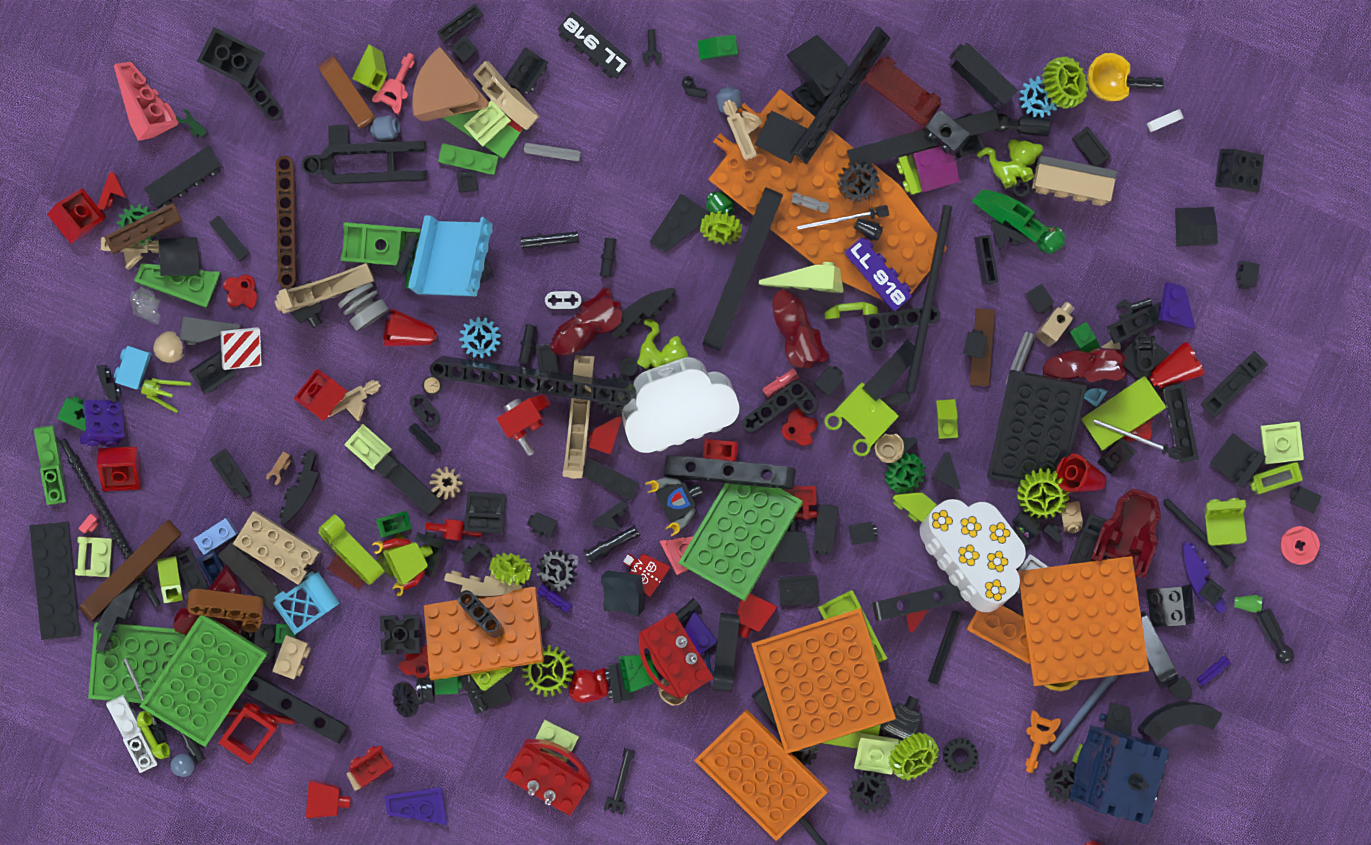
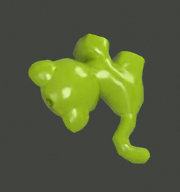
M1011 139L1008 143L1012 160L1010 162L998 161L996 151L990 147H985L978 151L976 155L981 158L988 154L993 173L1002 181L1005 188H1010L1017 184L1016 177H1021L1023 182L1034 178L1035 175L1032 169L1027 166L1034 164L1036 158L1043 152L1041 144H1033L1028 141L1019 142L1018 140Z
M653 319L644 320L645 326L651 327L652 331L641 345L637 364L649 370L651 367L656 368L688 357V353L678 336L672 337L669 344L665 345L662 352H660L653 343L654 338L660 332L659 324Z

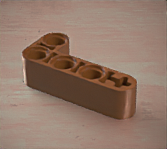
M332 55L317 66L359 129L361 130L373 122L376 117L346 75L336 57Z
M192 589L189 591L188 611L195 615L241 620L244 631L256 632L259 630L263 619V599L257 596Z

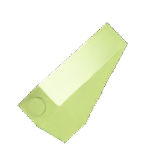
M823 262L822 265H813L759 280L760 285L768 287H793L800 290L812 288L820 292L843 293L840 268L834 266L832 262Z

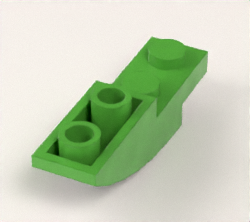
M54 425L36 427L33 430L47 505L66 502L62 459Z

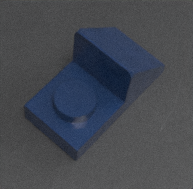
M212 551L196 558L210 585L213 584L224 568L220 554L217 551Z

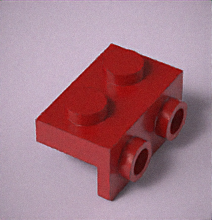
M381 745L377 748L375 746L371 747L366 751L365 756L362 758L358 756L350 762L351 765L348 771L361 789L393 768L392 763L382 751L383 747Z

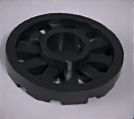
M408 682L397 683L392 691L393 703L397 707V712L405 718L416 715L419 701L415 689Z

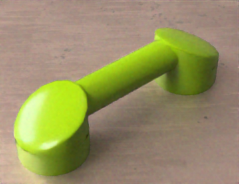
M867 302L837 304L827 310L824 315L825 319L840 318V312L863 310V315L878 314V307Z
M146 710L140 712L137 717V727L141 728L151 747L152 754L159 759L168 758L170 756L168 744H158L148 727L153 722L152 714Z

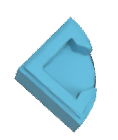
M1092 388L1085 391L1084 399L1097 407L1108 391L1101 388Z

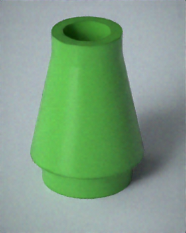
M1258 594L1235 597L1234 608L1253 613L1261 612L1262 597H1259Z

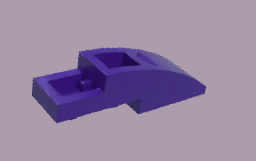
M1183 542L1182 558L1185 573L1195 595L1200 602H1204L1206 599L1199 595L1198 592L1209 580L1208 578L1205 580L1204 577L1210 574L1207 570L1210 567L1203 558L1199 559L1196 555L1198 550L1192 543ZM1221 596L1216 604L1212 606L1217 613H1222L1226 610L1224 606L1226 602Z

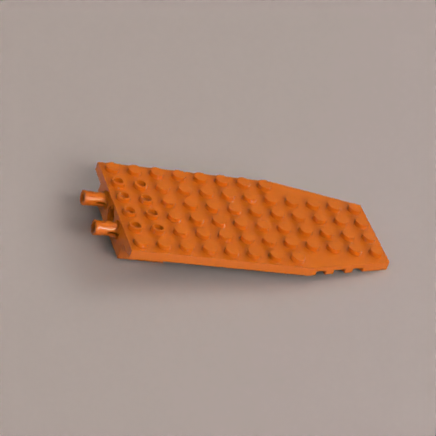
M781 89L777 91L760 113H756L744 102L742 108L746 112L758 116L763 121L759 127L749 134L757 156L746 161L741 154L738 143H732L722 133H719L717 137L721 141L715 138L713 143L726 152V156L708 180L753 216L765 187L782 193L783 197L770 230L814 265H822L823 262L834 263V266L840 268L843 283L880 300L883 299L843 253L860 237L864 240L867 238L861 232L854 229L858 218L799 230L797 226L870 212L869 208L876 210L877 206L888 205L889 216L879 218L875 215L874 219H871V216L860 217V219L880 223V226L884 227L878 241L870 240L874 245L872 249L876 254L880 253L886 259L884 264L889 269L892 267L899 275L897 279L901 284L905 282L911 289L909 293L911 294L930 271L937 233L903 188L876 165L872 164L878 172L877 176L880 179L877 182L879 188L873 189L875 194H869L868 200L863 197L861 202L857 198L853 202L849 197L846 199L843 193L839 191L837 181L841 180L838 174L844 173L842 168H849L848 163L850 161L847 150L853 149L850 144L830 129L808 164L802 163L796 156L790 164L754 145L771 111H774L807 129L815 119V116ZM739 108V110L737 111V113H740V115H742V112H743L744 110H742L741 108ZM793 193H799L803 197L808 196L819 200V202L828 203L827 212L823 213L818 211V209L814 210L804 207L800 203H792Z

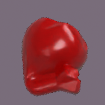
M601 667V669H597L595 672L588 669L575 671L568 692L570 697L579 703H589L607 696L609 686L606 679V668Z

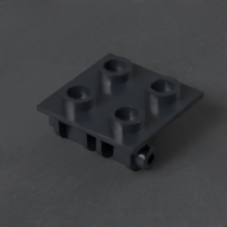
M471 675L462 678L475 714L511 700L505 682L499 680L489 689L483 691Z

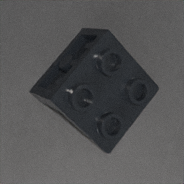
M1220 149L1215 187L1234 188L1258 193L1264 155L1238 149Z
M1231 434L1211 460L1210 465L1239 487H1244L1266 456L1261 452H1257L1235 434Z
M1191 584L1178 587L1147 589L1149 616L1153 627L1195 623Z

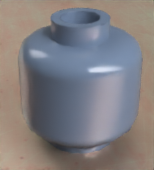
M729 86L719 90L720 93L716 95V100L720 112L725 113L723 106H725L724 102H728V100L736 103L737 111L739 108H742L743 101L738 89H734V86Z
M391 115L375 118L373 126L370 127L371 134L380 142L397 138L398 133H400L398 119Z

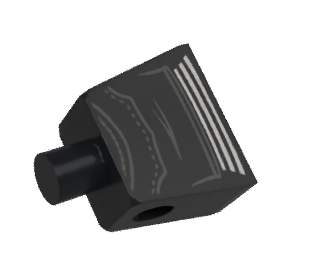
M909 695L905 705L896 702L893 706L896 719L881 724L880 729L903 740L906 736L910 737L913 733L916 735L922 714L915 710L919 699Z

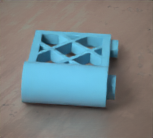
M310 572L304 577L305 581L288 593L283 591L274 597L276 600L273 602L274 606L294 634H297L340 604L319 572ZM301 588L306 594L305 601L296 599L297 591ZM283 600L291 601V611L284 610L280 602ZM295 602L305 604L303 614L294 612ZM308 605L314 606L319 613L316 616L307 615ZM293 615L303 617L302 625L298 628L293 623Z

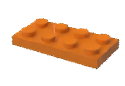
M1003 605L992 612L976 610L966 630L1030 664L1024 617Z

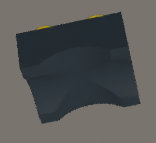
M607 570L601 576V584L604 589V611H622L639 616L645 610L642 575Z

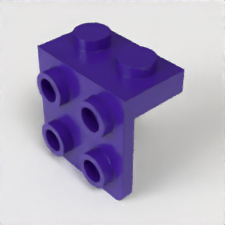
M86 400L83 404L86 430L80 436V444H87L88 446H117L125 437L121 403L119 401Z

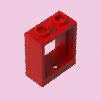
M246 702L221 736L219 744L248 764H251L276 730L278 723L272 715H266L261 712V709L256 704ZM245 714L269 729L254 750H251L230 735Z

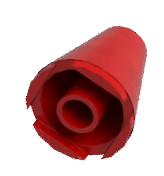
M390 308L388 314L391 315L390 320L386 319L383 334L385 342L383 346H428L436 341L437 331H434V326Z
M1187 341L1182 343L1151 371L1149 379L1154 387L1157 385L1159 388L1201 377L1205 374L1200 361L1196 358L1194 350Z
M1073 453L1068 457H1064L1057 466L1058 480L1060 478L1064 479L1058 485L1065 491H1099L1106 484L1104 473L1079 454Z

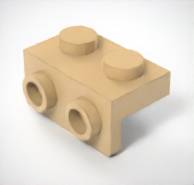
M286 635L273 672L291 679L301 676L304 665H301L303 658L308 657L311 649L308 647L309 642Z

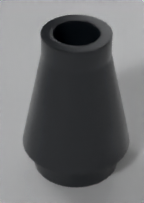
M858 218L854 229L861 232L871 241H878L884 227L880 226V223Z

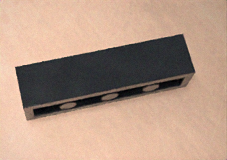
M474 4L438 30L437 33L445 43L482 16L483 13Z
M217 216L209 223L240 261L250 254L220 216Z

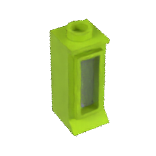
M1292 462L1252 475L1249 485L1252 492L1255 491L1256 494H1261L1303 481L1298 462Z

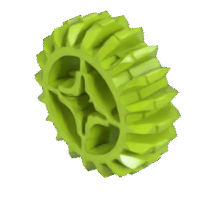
M1068 56L1058 57L1047 63V66L1043 69L1045 72L1041 75L1044 79L1041 83L1045 86L1043 91L1047 92L1046 98H1051V103H1056V107H1062L1063 109L1073 108L1087 97L1086 92L1089 90L1086 87L1088 81H1086L1085 77L1087 75L1083 73L1084 68L1079 67V62H1074V58H1068Z
M1040 468L1039 473L1033 470L1032 476L1026 474V480L1021 479V486L1018 487L1019 493L1017 494L1020 500L1019 504L1024 506L1025 512L1030 511L1031 517L1035 513L1038 519L1041 515H1044V518L1047 519L1048 514L1055 517V511L1061 514V507L1066 508V501H1069L1068 494L1070 492L1059 487L1058 483L1061 484L1063 480L1061 478L1058 480L1056 471L1050 474L1049 468L1046 472H1043ZM1045 482L1050 483L1054 486H1048ZM1039 483L1038 487L1032 488L1035 484ZM1042 488H1044V492H1046L1045 500L1043 499V495H1041ZM1055 497H1057V499H1056L1055 501H1053L1052 503L1048 504V502H1049L1050 500L1055 499ZM1033 501H1038L1041 503V505L1036 504Z
M548 645L547 651H545L543 646V655H551L555 658L550 663H535L540 669V676L536 680L532 675L533 664H528V667H522V671L528 672L523 674L522 678L529 677L525 685L532 683L533 686L530 690L533 691L535 687L538 688L537 695L543 690L544 697H547L548 691H551V695L555 696V689L562 693L560 686L568 687L565 680L568 682L572 681L570 677H567V674L573 675L574 671L568 670V668L573 667V663H566L570 656L563 658L562 656L565 654V651L563 650L558 654L559 647L557 646L554 651H551V645ZM559 661L564 670L562 679L555 672V666ZM554 663L551 670L553 674L550 675L548 673L543 678H541L544 674L543 672L545 671L542 670L543 667L548 668ZM546 678L557 682L553 686H543L540 683Z
M919 732L916 735L913 733L910 737L906 736L903 741L900 740L898 745H894L895 749L890 751L891 755L888 758L890 760V768L895 775L902 780L916 779L917 776L922 777L924 772H928L929 768H933L932 764L937 762L936 758L939 756V749L934 739L926 733L921 734Z

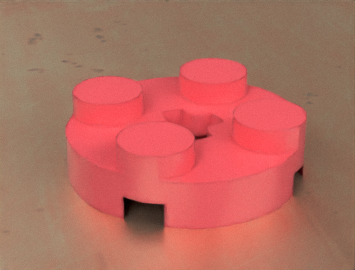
M1302 526L1288 529L1282 535L1280 550L1284 558L1291 563L1299 565L1307 564L1314 560L1320 547L1319 539L1315 532ZM1298 540L1305 543L1301 551L1295 548L1296 541Z

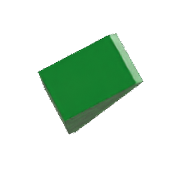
M407 510L376 519L381 538L412 529Z

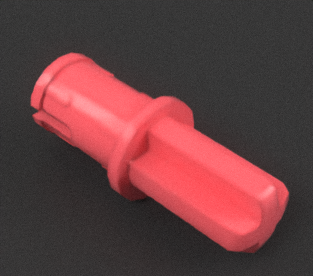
M792 368L781 377L777 376L775 381L762 389L765 396L769 398L792 382L800 379L797 372Z

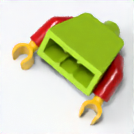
M393 538L383 542L376 541L372 544H377L380 547V550H376L374 553L378 554L383 551L397 580L392 590L395 588L401 589L396 594L397 596H401L404 589L408 590L419 584L425 573V568L428 566L425 557L433 554L429 545L425 544L419 548L416 542L403 538Z

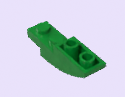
M982 189L972 200L975 205L999 223L1003 224L1007 221L1035 243L1048 229L1033 217L1035 211L1004 194Z

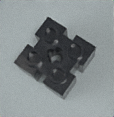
M396 615L380 616V631L385 632V639H381V655H399V650H404V654H422L421 638H417V631H421V615H403V620H398ZM400 630H403L405 633V637L402 640L397 637Z

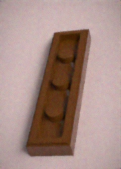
M172 203L104 236L114 255L183 220L175 204Z
M975 308L974 329L984 331L983 335L987 336L982 359L971 358L969 385L989 386L995 310Z

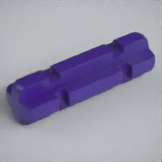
M542 584L537 593L542 597L545 596V599L557 608L560 607V610L564 613H568L572 604L567 600L565 602L563 597L554 591L548 590L549 588H545V585Z
M1222 656L1218 663L1215 662L1205 671V674L1197 677V681L1200 685L1205 686L1209 683L1210 679L1215 678L1223 671V668L1231 664L1230 660L1226 656Z

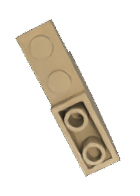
M484 61L473 75L482 84L483 87L481 89L504 113L521 127L528 130L540 117L519 91L512 89L489 61Z
M452 570L451 574L446 573L444 579L445 581L463 585L461 592L469 590L476 596H498L508 594L513 590L523 589V585H516L514 582L511 585L506 582L502 583L501 579H495V575L491 574L490 576H485L484 582H480L481 578L470 575L469 579L462 577L463 573Z

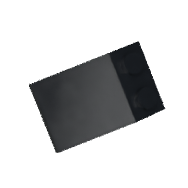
M213 27L197 62L249 87L265 52Z
M818 35L787 54V57L818 102L831 95L849 68L846 62Z

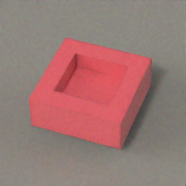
M94 513L90 514L78 529L83 533L93 532L98 526L97 521L99 517Z

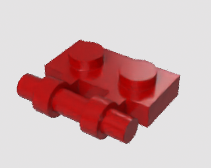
M794 486V489H782L803 501V511H798L794 519L808 521L809 519L817 518L816 511H809V505H816V486Z

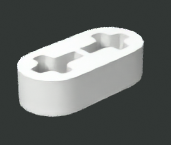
M1179 109L1147 123L1150 132H1153L1184 117Z
M573 291L550 292L545 297V303L551 309H575L582 302L581 296ZM555 295L557 299H562V302H556V306H552L548 299ZM575 295V298H578V302H575V305L572 306L571 302H565V299Z

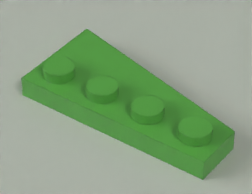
M141 263L134 281L135 283L207 309L221 273L199 270V275L160 277V265Z

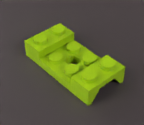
M850 590L818 606L825 620L859 609L861 606L853 590ZM864 614L878 662L884 661L887 657Z

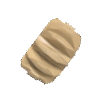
M444 467L443 471L438 468L436 470L437 474L433 473L431 475L434 480L430 481L429 485H435L431 492L437 490L436 497L439 498L443 494L444 500L448 499V495L454 498V492L459 493L461 491L457 487L462 485L461 481H457L461 477L460 474L454 476L455 469L449 472L448 467ZM447 479L449 481L447 484H450V486L444 487V482L442 481Z

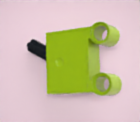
M861 382L833 413L826 415L824 419L825 426L830 430H836L842 425L843 417L865 438L858 439L853 443V452L858 456H866L875 441L899 417L890 407L911 401L909 393L905 391L879 398L875 402L862 389L865 384ZM830 416L838 418L837 426H829L828 419ZM859 442H864L867 446V450L864 453H859L856 450V445Z

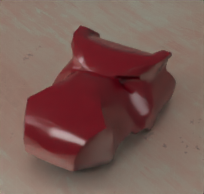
M601 288L594 298L581 303V311L576 313V317L570 318V320L558 326L554 337L551 338L550 349L557 355L567 356L585 348L594 340L597 334L607 333L615 329L622 322L621 302L613 300L610 288Z
M788 289L778 291L772 301L773 315L779 331L786 338L784 347L790 364L800 368L811 369L815 362H827L830 355L822 345L820 330L813 329L811 322H808L803 302L797 296H794L793 293H790Z
M1102 347L1093 349L1089 353L1084 351H1067L1049 358L1043 366V375L1046 374V376L1067 380L1086 377L1090 383L1103 379L1119 381L1127 376V372L1122 365L1126 357L1119 349Z
M1130 489L1118 499L1115 513L1109 520L1103 523L1091 559L1101 562L1103 555L1113 559L1132 556L1133 565L1136 567L1135 576L1145 578L1157 547L1155 529L1161 518L1158 498L1137 489Z

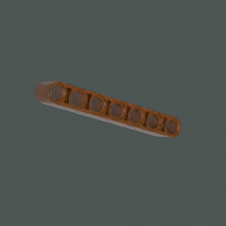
M280 156L276 160L278 283L283 288L291 289L297 284L295 163L288 156ZM283 160H289L290 167L287 170H282L281 168ZM284 179L290 180L291 184L288 189L281 187V182ZM285 198L291 200V205L288 208H283L281 205L282 200ZM285 217L291 219V225L287 228L282 226V220ZM286 236H289L292 240L291 245L288 247L282 244V240ZM287 255L292 258V263L289 266L283 264V258ZM289 274L292 277V283L285 285L283 278Z
M170 519L167 520L79 606V609L91 622L96 620L124 589L133 584L183 533Z

